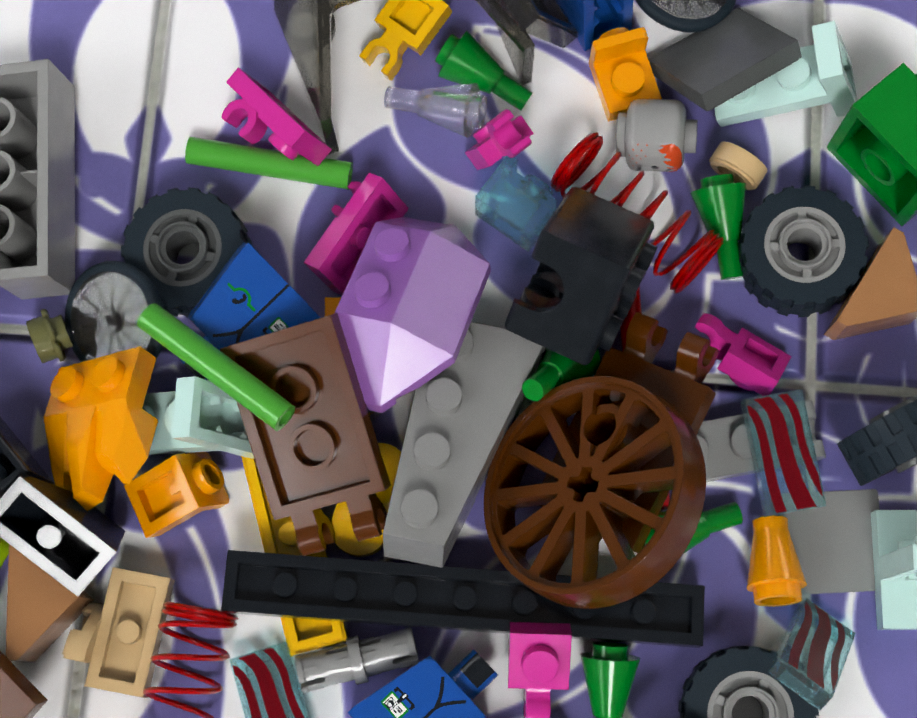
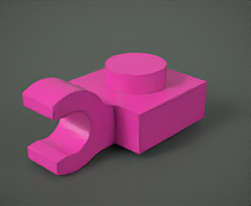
M505 109L472 134L478 143L467 150L465 154L477 170L492 166L504 156L514 158L532 144L529 137L534 133L521 115L513 118L514 115L511 111Z
M703 313L694 327L709 337V346L719 350L716 358L721 361L717 367L718 370L727 374L737 386L748 391H755L764 397L770 396L792 356L743 327L738 334L731 331L719 318L708 313Z
M510 622L508 688L525 689V718H550L551 689L569 690L572 641L570 624Z

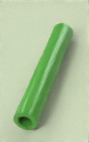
M190 136L185 150V161L187 164L349 190L348 185L352 180L353 162L325 158L317 166L300 154L292 161L279 150Z
M152 303L143 310L137 321V326L275 431L281 430L292 418L295 412L293 404L160 305Z

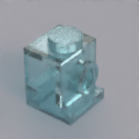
M506 156L475 196V215L529 252L537 242L540 232L555 212L557 199L552 197L553 191L538 177L531 174L523 177L517 173L518 159Z

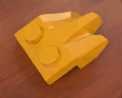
M141 346L61 367L50 386L51 395L43 418L55 486L73 492V499L87 511L103 502L114 474L123 484L129 485L149 456L158 419L142 409L156 357Z

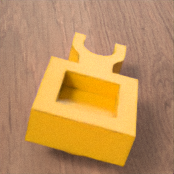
M388 0L374 19L377 25L385 32L381 37L370 41L359 57L364 63L371 66L379 54H390V59L381 72L387 79L392 81L402 67V56L409 47L421 56L452 14L450 6L442 0Z

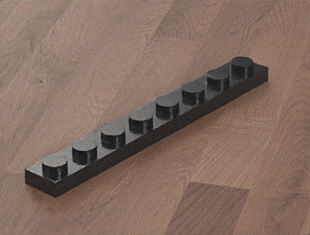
M228 550L221 611L232 614L509 634L510 622L570 624L572 639L699 648L703 646L705 586L657 582L643 593L625 602L603 608L581 609L564 606L541 596L520 582L509 571L448 566L440 568L422 564ZM557 575L556 582L570 583L571 576Z

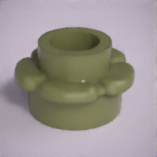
M41 309L42 316L26 321L36 352L42 363L59 358L60 362L64 361L66 358L64 350L73 347V343L66 330L65 321L62 315L50 318L48 311Z

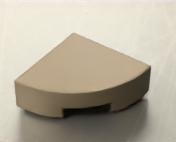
M91 602L82 609L84 620L81 630H70L62 652L63 658L90 663L103 616L101 614L104 604Z

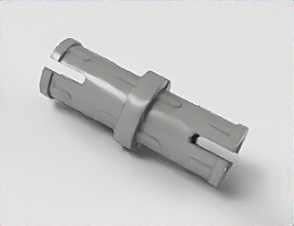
M411 627L362 640L357 635L346 638V644L317 652L295 655L298 680L303 694L326 686L355 680L357 685L369 682V676L398 668L415 666L419 663Z

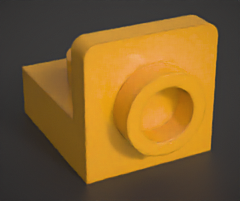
M625 27L615 28L603 33L597 40L592 42L589 67L608 122L617 120L619 112L627 113L630 103L636 99L662 100L645 51L648 35L644 27L630 31Z
M207 452L175 454L133 479L129 485H124L146 538L160 536L202 511L218 509L229 503V497L224 488L223 474Z

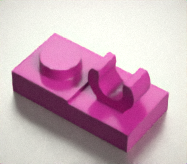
M237 68L226 81L242 99L229 103L224 109L221 118L237 128L248 117L246 124L240 129L238 134L251 144H255L263 138L268 126L273 131L268 141L292 161L300 154L319 166L332 151L319 136L272 92L240 68Z
M368 173L362 183L358 181L350 182L348 188L353 193V196L344 208L334 205L331 211L336 217L303 262L333 292L341 296L377 221L403 217L409 209L382 177L372 173Z

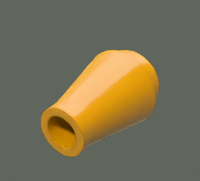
M764 516L754 519L752 521L753 539L747 580V590L753 592L754 604L765 607H778L801 602V589L806 587L807 583L789 532L788 519L783 516Z

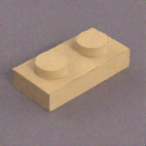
M115 567L112 568L101 614L103 616L84 686L148 698L144 695L143 690L151 687L156 664L150 658L159 652L163 632L159 630L158 624L166 621L167 615L163 614L161 610L165 608L163 603L170 602L174 579Z

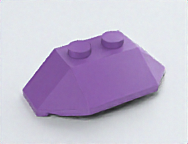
M400 217L377 221L370 233L335 310V313H338L367 410L379 413L385 412L397 403V398L418 389L454 364L491 272L490 263L457 226Z

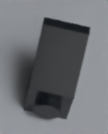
M21 473L0 497V537L77 597L115 555L125 533L124 529L96 507L88 511L85 510L73 499V492Z

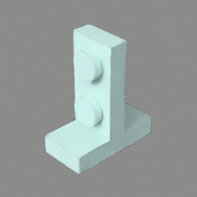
M835 21L812 26L814 44L800 48L802 57L798 61L715 107V116L718 124L724 127L831 103L837 117L845 116L851 106L857 101L852 63Z
M196 376L177 378L176 391L146 394L142 409L158 419L149 455L223 451L254 459L236 400L209 380Z
M875 510L871 512L877 630H917V510Z

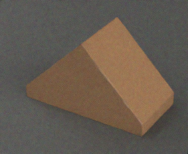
M893 227L879 243L862 271L861 277L849 292L824 335L832 340H838L908 325L917 318V275L904 232Z
M10 544L6 657L10 661L35 662L82 614V609L95 600L84 590L77 597Z

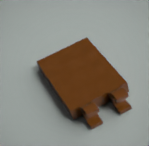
M636 312L627 329L624 351L622 352L612 347L610 351H606L594 376H612L626 379L653 391L674 406L686 418L697 435L716 395L710 387L703 385V382L714 365L719 350L709 346L710 341L708 339L687 332L677 351L674 372L656 366L652 362L663 346L668 330L658 326L659 321L657 319ZM613 401L610 404L620 407L622 401ZM582 410L576 412L569 426L579 446ZM651 411L644 416L641 423L649 430L660 419L654 411ZM672 445L643 465L639 471L674 466ZM558 450L552 462L565 468L566 464ZM546 474L542 484L557 482L558 480ZM670 490L642 493L636 499L635 504L658 516ZM628 518L623 523L622 531L634 552L639 553L642 550L651 528Z
M338 313L220 348L221 352L295 406V412L289 422L281 430L275 431L237 402L273 519L278 520L291 516L297 544L302 556L324 551L327 549V544L335 542L331 522L321 508L346 501L352 528L358 542L381 536L387 512L376 493L385 491L391 484Z

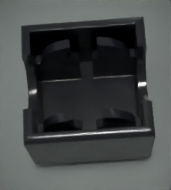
M572 187L540 232L531 255L540 264L536 274L532 275L529 285L524 288L520 299H514L505 321L506 330L582 365H588L592 361L598 347L610 351L636 298L638 287L642 279H644L657 251V246L648 243L654 229V222L578 187Z

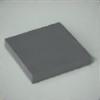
M737 8L713 27L704 31L694 32L648 58L656 78L705 111H710L798 61L802 55L797 39Z

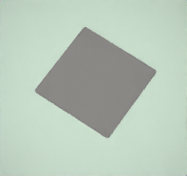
M876 489L822 492L823 496L819 492H809L816 507L798 510L790 493L781 494L787 512H781L779 516L788 519L789 532L807 586L801 589L802 595L875 591L871 512L880 510L878 491Z

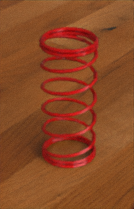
M598 132L590 133L572 149L559 165L552 177L551 189H555V192H561L563 199L566 196L565 190L583 174L595 159L603 145V136H599ZM617 152L608 164L580 189L586 191L592 186L589 193L595 194L609 170L622 156L621 152ZM640 171L610 202L617 203L618 206L622 207L635 186L645 175L644 171ZM668 190L663 191L639 215L651 219L668 195ZM686 210L668 229L650 243L656 246L670 234L653 266L654 276L665 275L695 252L670 283V290H674V294L680 293L693 281L716 254L724 241L723 237H719V233H715V230H709L675 262L658 272L659 265L666 251L690 217L691 210Z
M165 602L163 603L165 608L161 610L163 614L195 621H163L158 624L159 630L167 635L221 655L163 653L153 655L150 658L151 661L157 666L204 682L215 688L147 687L143 690V693L151 699L194 713L203 718H214L209 713L155 693L216 694L223 690L221 684L161 660L224 661L230 658L229 653L222 648L166 627L233 628L237 626L235 621L239 618L237 615L217 610Z

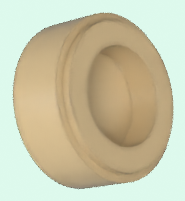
M720 142L709 159L710 166L718 175L733 174L735 183H746V190L757 189L767 173L766 166L756 156L730 142Z

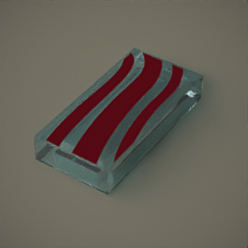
M803 390L742 400L741 406L764 517L827 506Z
M806 598L795 610L768 672L809 704L821 710L835 693L856 633Z
M287 641L229 659L245 718H311L305 696L301 690V684L298 680L295 661L290 654Z

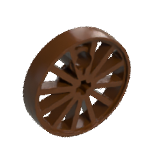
M591 376L576 379L552 389L542 399L534 401L513 422L502 438L490 464L484 490V519L494 552L505 568L520 582L541 596L564 606L581 609L603 608L638 596L656 584L671 570L688 547L697 529L706 493V468L699 440L689 422L674 406L653 391L632 381L612 376ZM613 401H622L620 407L610 404ZM582 410L579 446L566 421L568 417ZM654 411L660 420L647 430L641 422L646 414ZM549 433L566 464L565 468L535 453L538 446ZM672 445L674 466L639 471L643 465ZM527 465L558 480L557 482L519 487ZM672 490L664 517H659L635 504L636 499L642 493ZM544 505L517 526L515 525V512L518 508ZM628 518L655 531L649 542L636 556L622 531L623 523ZM548 535L531 566L526 559L528 548ZM603 538L617 565V570L597 579L599 542ZM573 547L571 582L558 583L556 582V576Z

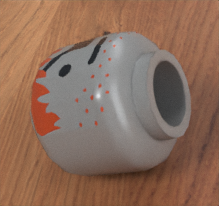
M636 99L630 103L627 113L619 112L616 153L621 152V157H625L626 163L631 170L677 171L684 163L685 153H696L698 120L687 119L686 108L681 101Z

